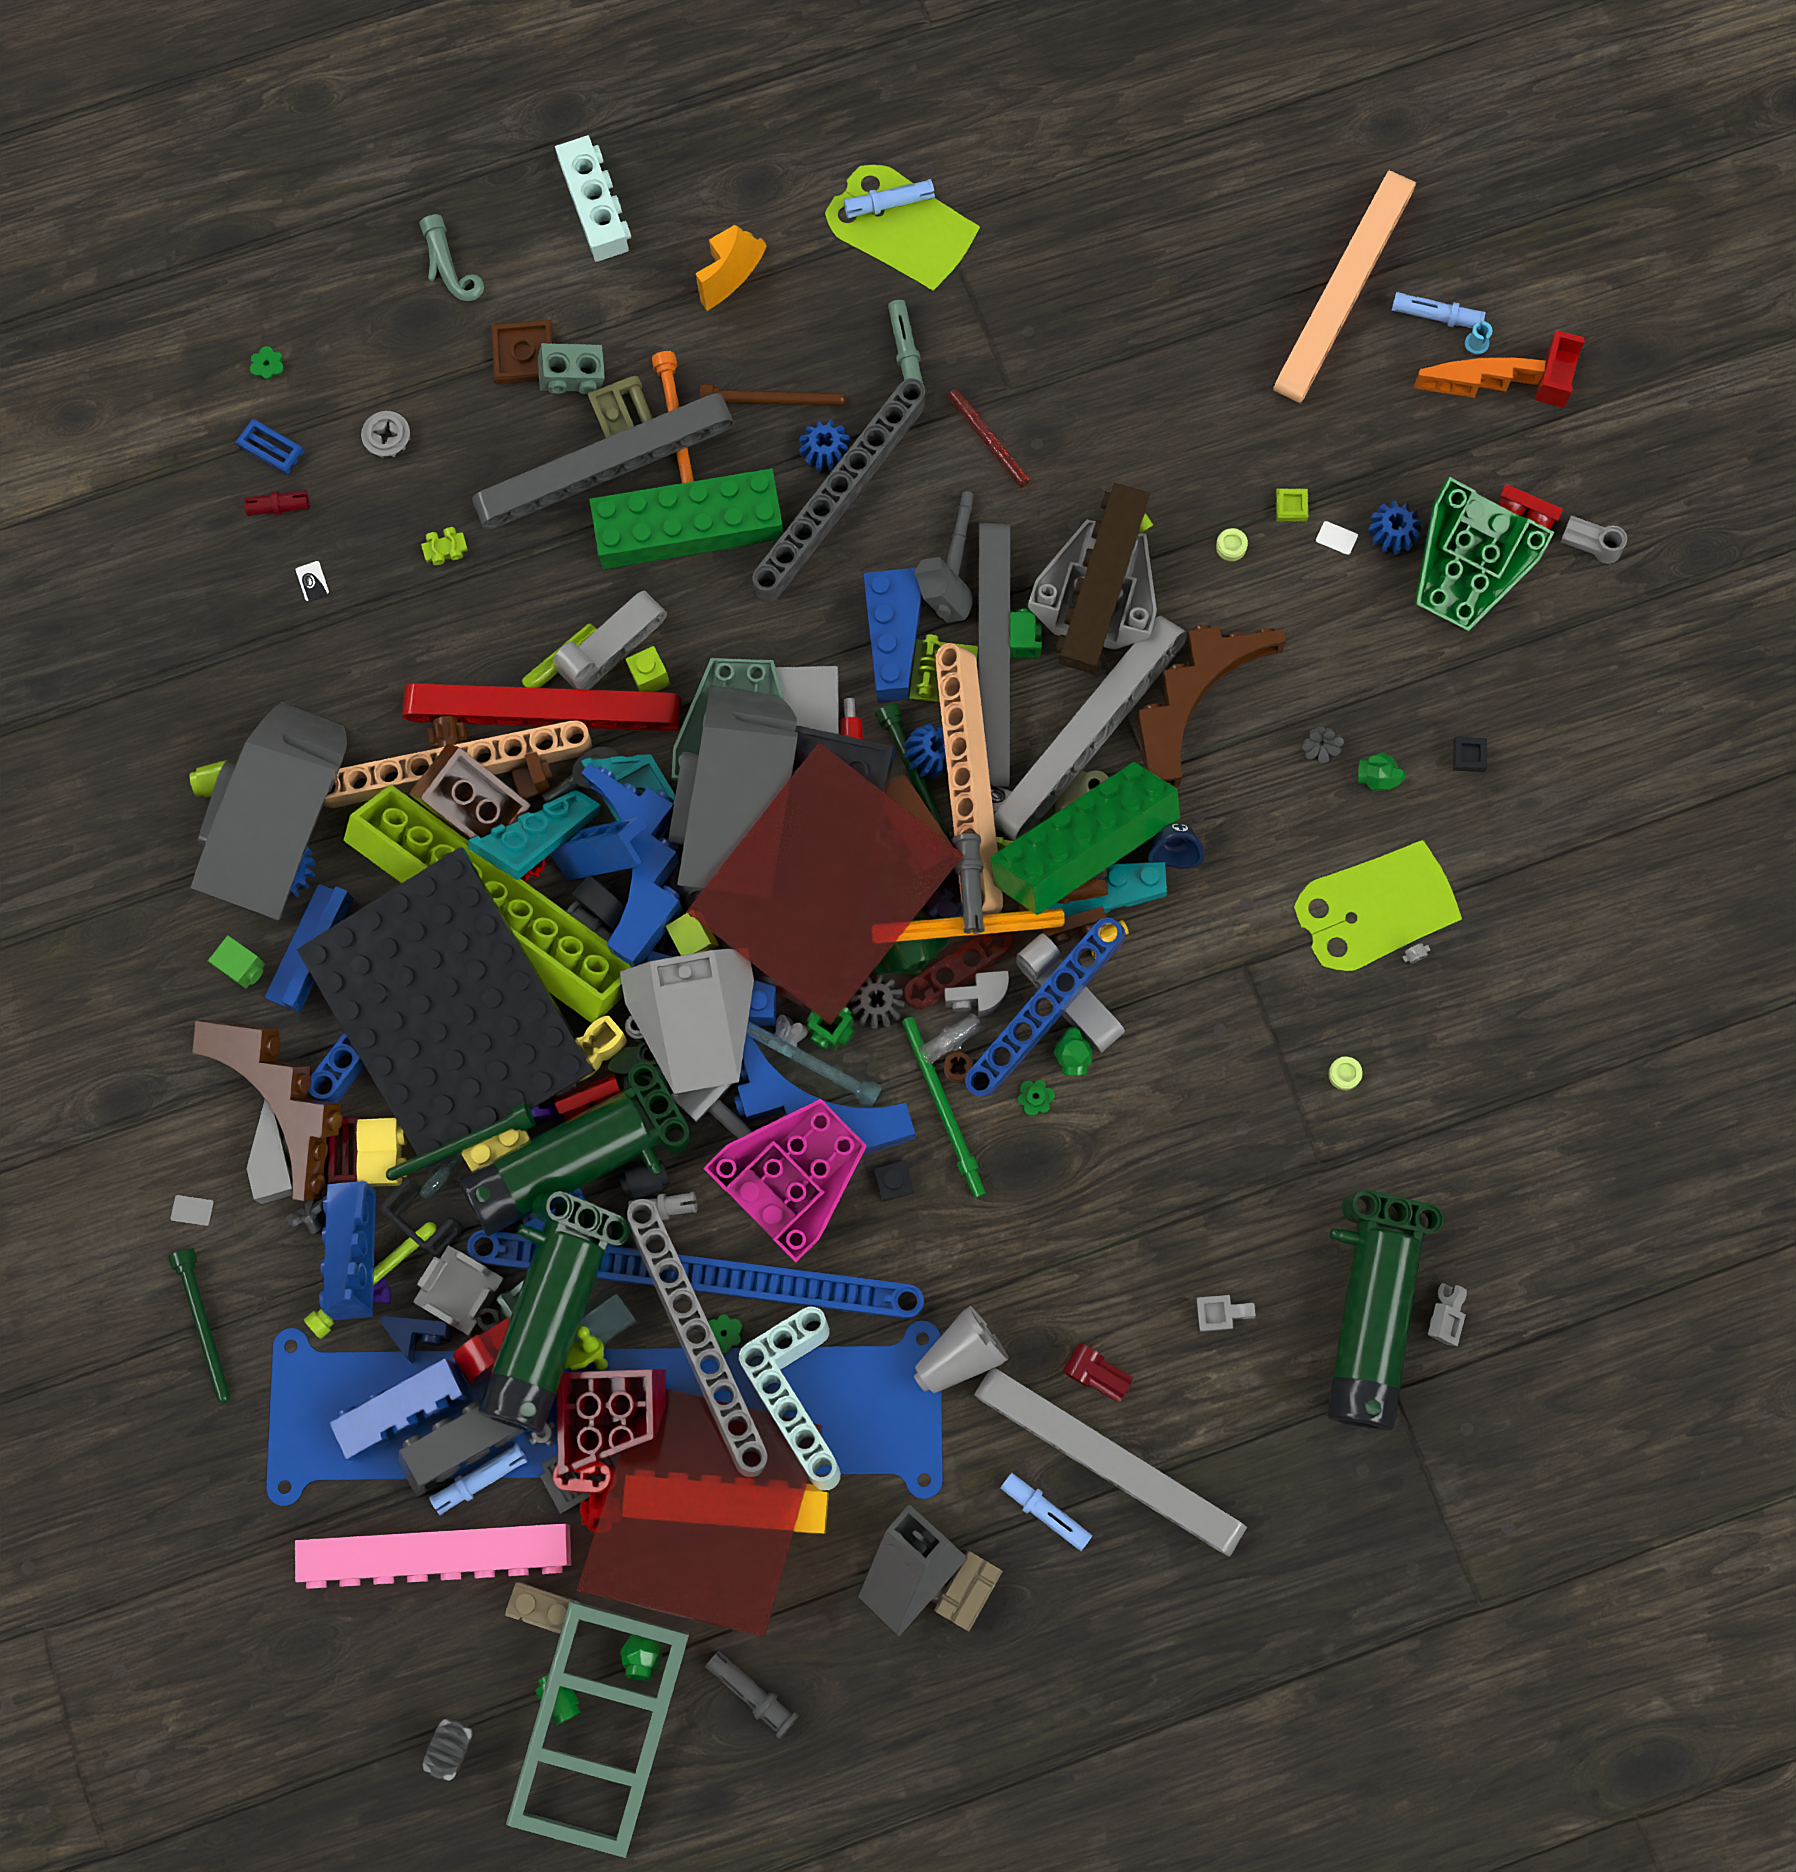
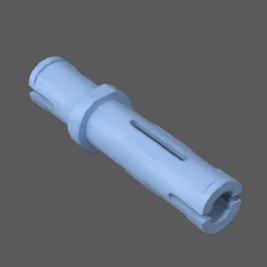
M931 179L880 192L871 190L867 195L844 199L846 216L849 219L871 212L876 215L880 214L881 210L934 199L935 194L932 192L934 188Z
M1396 292L1392 311L1448 323L1447 326L1449 327L1457 325L1472 329L1477 322L1480 326L1486 314L1483 311L1459 307L1460 303L1453 302V305L1399 292Z
M516 1443L466 1476L462 1477L459 1475L454 1478L455 1482L430 1496L429 1499L433 1507L437 1509V1513L441 1516L463 1500L470 1501L474 1498L473 1494L518 1466L527 1463V1458Z
M1011 1473L1000 1487V1489L1023 1506L1022 1510L1026 1514L1031 1512L1078 1550L1082 1551L1093 1536L1066 1513L1042 1496L1043 1492L1040 1489L1035 1491L1015 1474ZM1048 1512L1052 1514L1055 1518H1057L1059 1521H1061L1068 1528H1070L1071 1532H1069L1061 1524H1059L1052 1517H1050L1048 1515Z

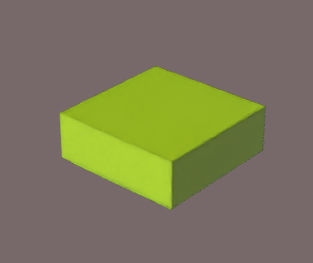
M1308 489L1276 490V521L1308 520Z

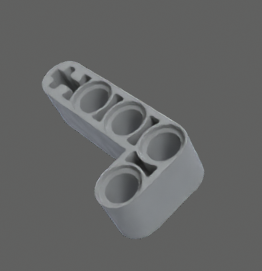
M646 591L639 592L580 646H577L573 641L562 646L553 658L557 672L574 689L589 690L658 628L665 620L667 612Z
M1041 933L1017 954L1016 963L1024 975L1039 990L1063 961L1060 959L1061 954L1056 945L1045 934ZM1071 974L1061 977L1059 987L1063 992L1070 991L1074 987V977ZM1087 987L1082 990L1062 1014L1073 1027L1080 1030L1081 1036L1100 1054L1125 1033L1118 1020Z

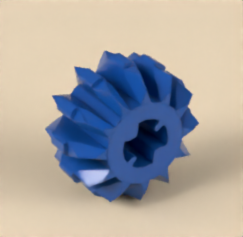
M818 419L816 428L807 425L805 428L807 435L800 436L799 440L802 445L799 449L800 455L806 457L805 462L808 467L816 464V470L819 473L824 466H828V470L832 472L834 464H838L850 449L848 447L851 443L850 436L844 434L845 429L842 425L834 428V422L831 419L827 425H822V422Z
M1396 500L1391 502L1390 508L1382 504L1379 506L1378 512L1372 514L1370 521L1373 524H1370L1368 532L1375 535L1372 539L1373 545L1383 544L1382 552H1386L1388 547L1392 548L1395 555L1399 554L1401 548L1408 552L1412 548V542H1418L1421 536L1418 531L1422 528V521L1416 520L1418 510L1407 511L1409 508L1408 502L1401 508L1398 507ZM1395 525L1399 528L1398 530H1395L1392 528V526Z
M929 723L923 728H916L903 746L907 750L904 759L912 762L910 769L917 768L920 777L928 774L931 779L947 774L942 726L934 729Z

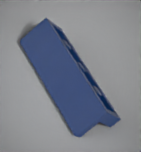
M638 816L581 829L555 849L551 856L568 881L587 877L588 875L593 876L637 867L641 864V860L631 845L630 840L644 830L646 825L641 817Z
M323 885L317 886L265 995L267 1000L298 1013L301 1012L315 980L296 949L345 919L354 900L348 891L337 886L334 890Z

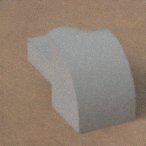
M1008 971L976 973V986L945 988V1007H952V1010L955 1012L969 1011L972 1009V1006L978 1005L979 1018L991 1015L1002 1006L1006 999L1009 982Z

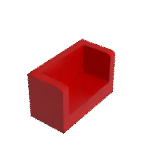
M1555 331L1547 349L1545 371L1538 384L1535 401L1562 408L1565 407L1572 394L1573 387L1571 384L1578 356L1585 342L1584 337Z

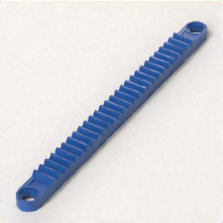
M479 1230L469 1238L467 1251L470 1257L480 1264L528 1270L537 1243L515 1233L497 1232L487 1236L483 1230ZM483 1238L491 1239L493 1242V1250L487 1256H480L476 1252V1244ZM607 1246L595 1280L631 1283L649 1287L654 1286L638 1249ZM678 1255L694 1292L902 1319H912L918 1316L924 1306V1298L921 1291L916 1286L910 1284ZM665 1270L659 1275L660 1279L665 1283H673L678 1278L677 1274L672 1270ZM906 1292L914 1294L917 1298L916 1307L910 1311L902 1310L898 1305L899 1297Z

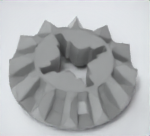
M381 411L369 417L364 423L361 432L362 442L370 454L373 453L381 458L384 456L395 457L396 453L405 450L408 440H411L410 427L407 421L400 414L392 411ZM388 427H390L391 434L394 437H388L387 442L383 444V439L379 435L385 434Z

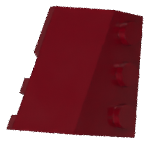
M666 1369L563 1372L557 1389L558 1475L655 1439L666 1405Z

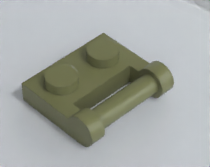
M632 376L587 393L605 438L634 427L621 395L630 394L642 423L653 419L641 391L642 383L638 376Z

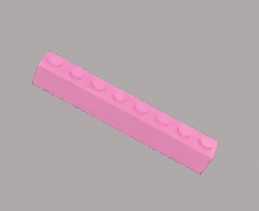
M569 1524L295 1540V1582H306V1589L327 1588V1581L340 1580V1587L360 1586V1579L373 1578V1585L393 1584L394 1577L407 1576V1582L428 1581V1575L441 1574V1580L461 1579V1573L474 1572L475 1578L495 1577L496 1570H508V1576L529 1575V1568H542V1574L562 1573V1566H571Z

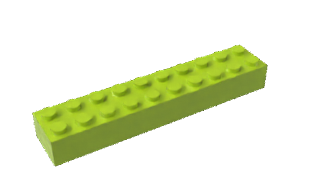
M390 784L350 815L344 841L401 883L459 847L464 848L547 990L589 1022L593 1023L603 1017L624 997L620 971L632 967L610 952L607 941L522 879L516 880L469 850L467 839Z

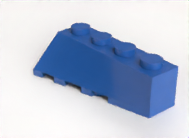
M366 1181L328 1184L327 1196L323 1198L326 1227L322 1229L325 1259L321 1260L320 1266L321 1274L324 1278V1290L319 1295L320 1307L333 1320L372 1317L376 1190Z

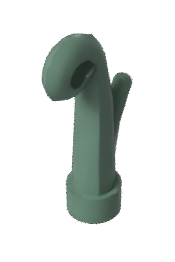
M434 214L423 218L419 225L429 248V281L435 280L437 270H439L448 290L456 298L463 301H473L479 298L484 290V283L479 276L471 274L458 281L445 235L447 229L442 216ZM468 284H475L473 289L465 290Z

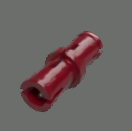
M307 490L289 493L272 491L270 495L244 498L245 511L248 517L275 513V516L283 515V512L310 509V505L307 504L310 503Z

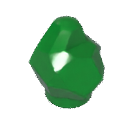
M1383 752L1374 754L1369 759H1360L1358 783L1367 784L1372 792L1390 790L1405 780V770L1398 768L1395 759Z
M1069 1027L1057 1042L1054 1050L1055 1057L1059 1065L1062 1066L1063 1075L1087 1074L1088 1065H1091L1092 1048L1088 1041L1082 1039L1079 1029Z
M632 1634L620 1651L622 1664L626 1668L625 1677L636 1681H651L653 1672L660 1668L662 1660L661 1644L656 1640Z

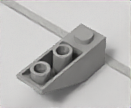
M264 1100L246 1168L253 1199L260 1204L292 1196L293 1191L292 1165L288 1146L278 1119L266 1100Z

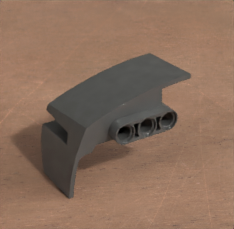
M711 684L699 754L682 753L668 843L684 845L677 885L771 899L798 732H795L797 718L791 707L779 696Z
M282 701L265 716L245 742L237 763L233 764L226 761L218 774L197 844L204 847L190 888L277 920L281 919L326 796L331 791L346 752L347 737L343 725Z

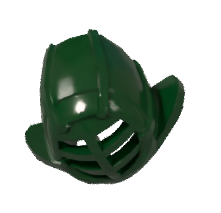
M900 915L895 918L892 917L887 923L925 919L921 915ZM948 937L877 943L878 946L870 957L871 970L877 974L891 972L892 974H911L913 977L923 974V969L937 957V952L947 946L949 939Z

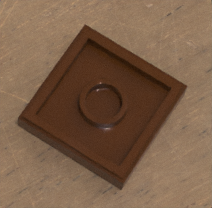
M540 320L491 325L495 384L539 381L538 354L541 343L554 344L552 321ZM555 367L550 368L553 372H555Z

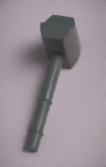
M968 491L962 493L947 563L940 557L924 559L920 561L914 573L923 599L946 623L965 620L973 604L971 590L958 577L974 494Z
M735 1083L674 1094L673 1092L671 1094L676 1106L696 1124L709 1112L739 1139L753 1132L735 1113L720 1101Z

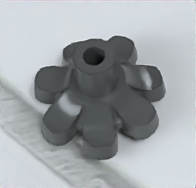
M1317 727L1310 731V738L1302 742V749L1305 751L1307 759H1313L1318 755L1320 763H1327L1329 761V753L1333 756L1341 753L1340 746L1344 744V740L1341 735H1335L1333 729Z
M315 1199L306 1201L305 1208L300 1207L287 1215L285 1221L291 1226L298 1224L306 1225L311 1234L318 1232L322 1229V1225L317 1217L319 1212L323 1210V1199L317 1202Z

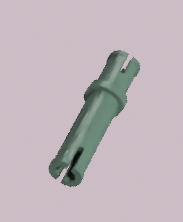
M894 300L888 304L898 351L896 356L897 364L901 366L904 380L915 378L923 383L919 367L921 357L919 351L915 348L906 303L904 300ZM900 324H902L905 339L903 338Z

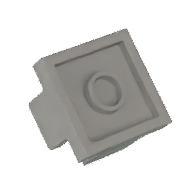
M448 1245L440 1259L437 1257L432 1259L417 1285L421 1287V1290L413 1302L471 1337L505 1282V1279Z

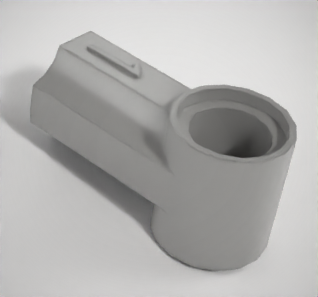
M1571 516L1561 543L1592 553L1598 561L1610 564L1620 558L1627 543V535L1618 526L1602 527ZM1604 542H1612L1617 548H1609Z

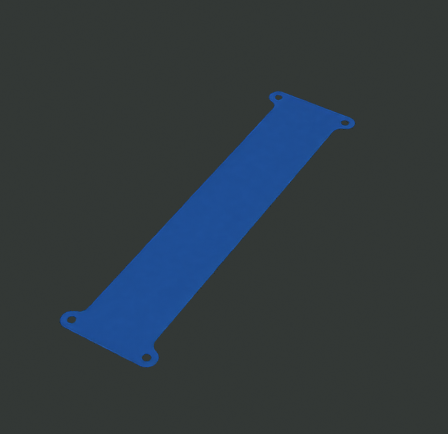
M914 1322L906 1330L904 1338L892 1346L816 1347L780 1369L834 1456L841 1474H895L905 1481L911 1494L921 1499L935 1496L941 1489L943 1481L941 1391L934 1394L929 1389L924 1392L914 1378V1375L918 1373L915 1366L940 1338L939 1330L931 1322ZM288 1328L281 1331L274 1340L272 1355L266 1486L268 1497L277 1505L287 1506L296 1502L301 1496L304 1487L315 1480L407 1479L398 1464L399 1451L404 1448L402 1443L417 1434H420L423 1438L434 1431L432 1427L445 1418L450 1417L453 1421L464 1415L462 1410L476 1401L481 1402L489 1377L471 1387L461 1372L472 1395V1401L351 1461L345 1458L330 1425V1422L338 1418L336 1414L350 1406L359 1407L368 1402L367 1398L383 1390L387 1391L395 1387L399 1381L416 1375L445 1358L456 1363L452 1357L455 1351H415L414 1362L411 1363L402 1352H318L310 1346L307 1336L301 1330ZM921 1332L929 1336V1341L926 1345H919L916 1342V1336ZM288 1340H294L297 1343V1349L293 1353H288L285 1350L284 1346ZM777 1347V1348H779V1349H785V1348H788V1347ZM683 1348L604 1349L603 1358L608 1362V1367L604 1371L666 1369V1405L656 1438L620 1452L631 1471L627 1476H635V1471L655 1472V1476H668V1473L686 1474L688 1476L742 1475L733 1462ZM731 1348L728 1353H722L767 1452L765 1468L759 1475H807L746 1376L739 1361L741 1348ZM755 1356L749 1361L748 1365L756 1367L763 1362L764 1357ZM705 1360L700 1365L701 1370L706 1374H714L719 1370L718 1364L713 1360ZM591 1362L585 1368L573 1371L571 1368L564 1369V1372L599 1371L595 1367V1362ZM769 1384L765 1389V1393H776L781 1384ZM720 1390L714 1395V1399L720 1405H727L733 1400L732 1395L726 1390ZM557 1392L546 1424L552 1421L555 1425L552 1429L553 1443L550 1446L546 1443L538 1442L534 1445L531 1444L529 1441L532 1438L531 1432L526 1431L499 1448H495L494 1445L489 1447L490 1452L473 1464L466 1465L465 1462L459 1464L460 1469L448 1479L456 1478L459 1475L462 1477L466 1476L516 1443L519 1445L520 1450L523 1451L528 1462L518 1466L501 1478H541L540 1475L545 1473L541 1463L558 1454ZM786 1411L781 1420H793L797 1415V1411ZM732 1421L728 1425V1430L734 1436H741L747 1431L745 1424L741 1421ZM811 1437L803 1438L798 1447L801 1449L810 1448L815 1439ZM752 1451L746 1452L742 1456L743 1463L748 1467H756L761 1462L759 1455ZM822 1465L816 1470L815 1474H829L832 1467ZM922 1473L928 1474L931 1478L930 1484L926 1487L918 1484V1477ZM286 1480L291 1484V1490L287 1494H282L278 1490V1485L281 1481Z

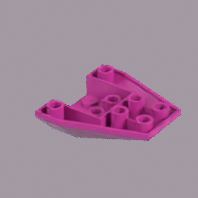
M819 1099L727 1144L703 1169L797 1262L820 1239L867 1145L822 1099Z

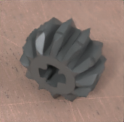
M877 975L876 983L872 984L871 978L866 976L864 978L866 988L856 984L854 990L859 995L850 996V1003L857 1005L851 1010L852 1015H862L859 1020L862 1026L867 1024L869 1020H872V1030H877L878 1021H882L883 1026L889 1028L890 1022L888 1017L897 1021L900 1019V1014L896 1010L904 1008V1001L898 1000L903 995L902 989L892 990L895 985L893 979L888 980L884 985L883 976ZM875 997L877 1000L878 997H882L883 1006L879 1008L877 1004V1008H873L871 999Z
M447 1718L442 1720L424 1757L423 1771L437 1779L447 1781L453 1779L459 1771L473 1736L472 1729L465 1726V1723L457 1720L453 1721Z

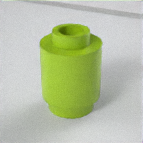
M227 760L198 767L195 772L190 773V783L196 797L204 796L208 798L212 796L218 774Z

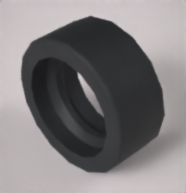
M588 875L576 888L573 895L615 931L626 906L592 876Z

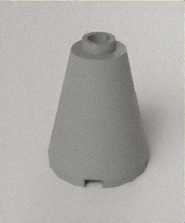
M972 1306L964 1309L915 1366L918 1373L914 1375V1378L924 1392L930 1389L935 1394L1000 1366L1008 1360L1009 1357L996 1335L989 1331L986 1327L988 1324Z

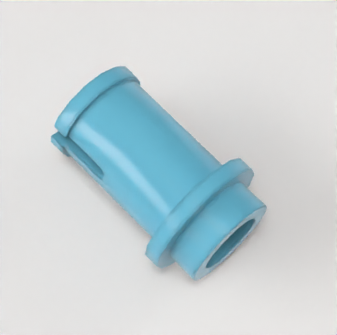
M1481 321L1480 326L1477 322L1473 326L1472 333L1466 337L1465 347L1469 353L1481 355L1488 350L1489 338L1492 335V327L1488 322Z

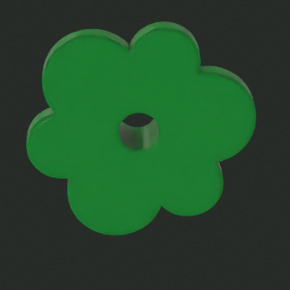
M269 346L262 347L259 353H254L251 356V373L254 376H262L265 380L271 379L273 375L281 374L284 370L281 362L283 359L282 354L274 352Z
M1037 1080L1035 1083L1025 1081L1021 1085L1020 1091L1022 1094L1018 1096L1017 1101L1020 1105L1024 1106V1112L1027 1115L1035 1116L1039 1111L1041 1113L1049 1111V1103L1053 1102L1055 1093L1051 1088L1046 1087L1043 1080ZM1033 1095H1038L1039 1098L1034 1099Z
M722 1314L718 1317V1320L712 1319L708 1321L722 1353H728L732 1345L737 1346L740 1344L741 1337L738 1334L742 1331V1324L739 1320H730L727 1315ZM722 1331H727V1335L721 1336Z

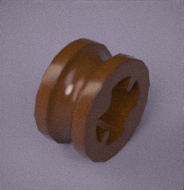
M954 1052L948 1055L944 1062V1074L947 1079L954 1083L965 1082L968 1071L973 1067L970 1057L962 1052ZM955 1060L958 1061V1064L960 1060L965 1062V1073L959 1075V1072L956 1075L952 1074L951 1062Z

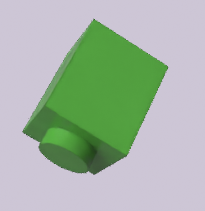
M228 935L208 960L215 968L245 989L250 984H254L259 980L263 973L262 968L265 965L258 956Z

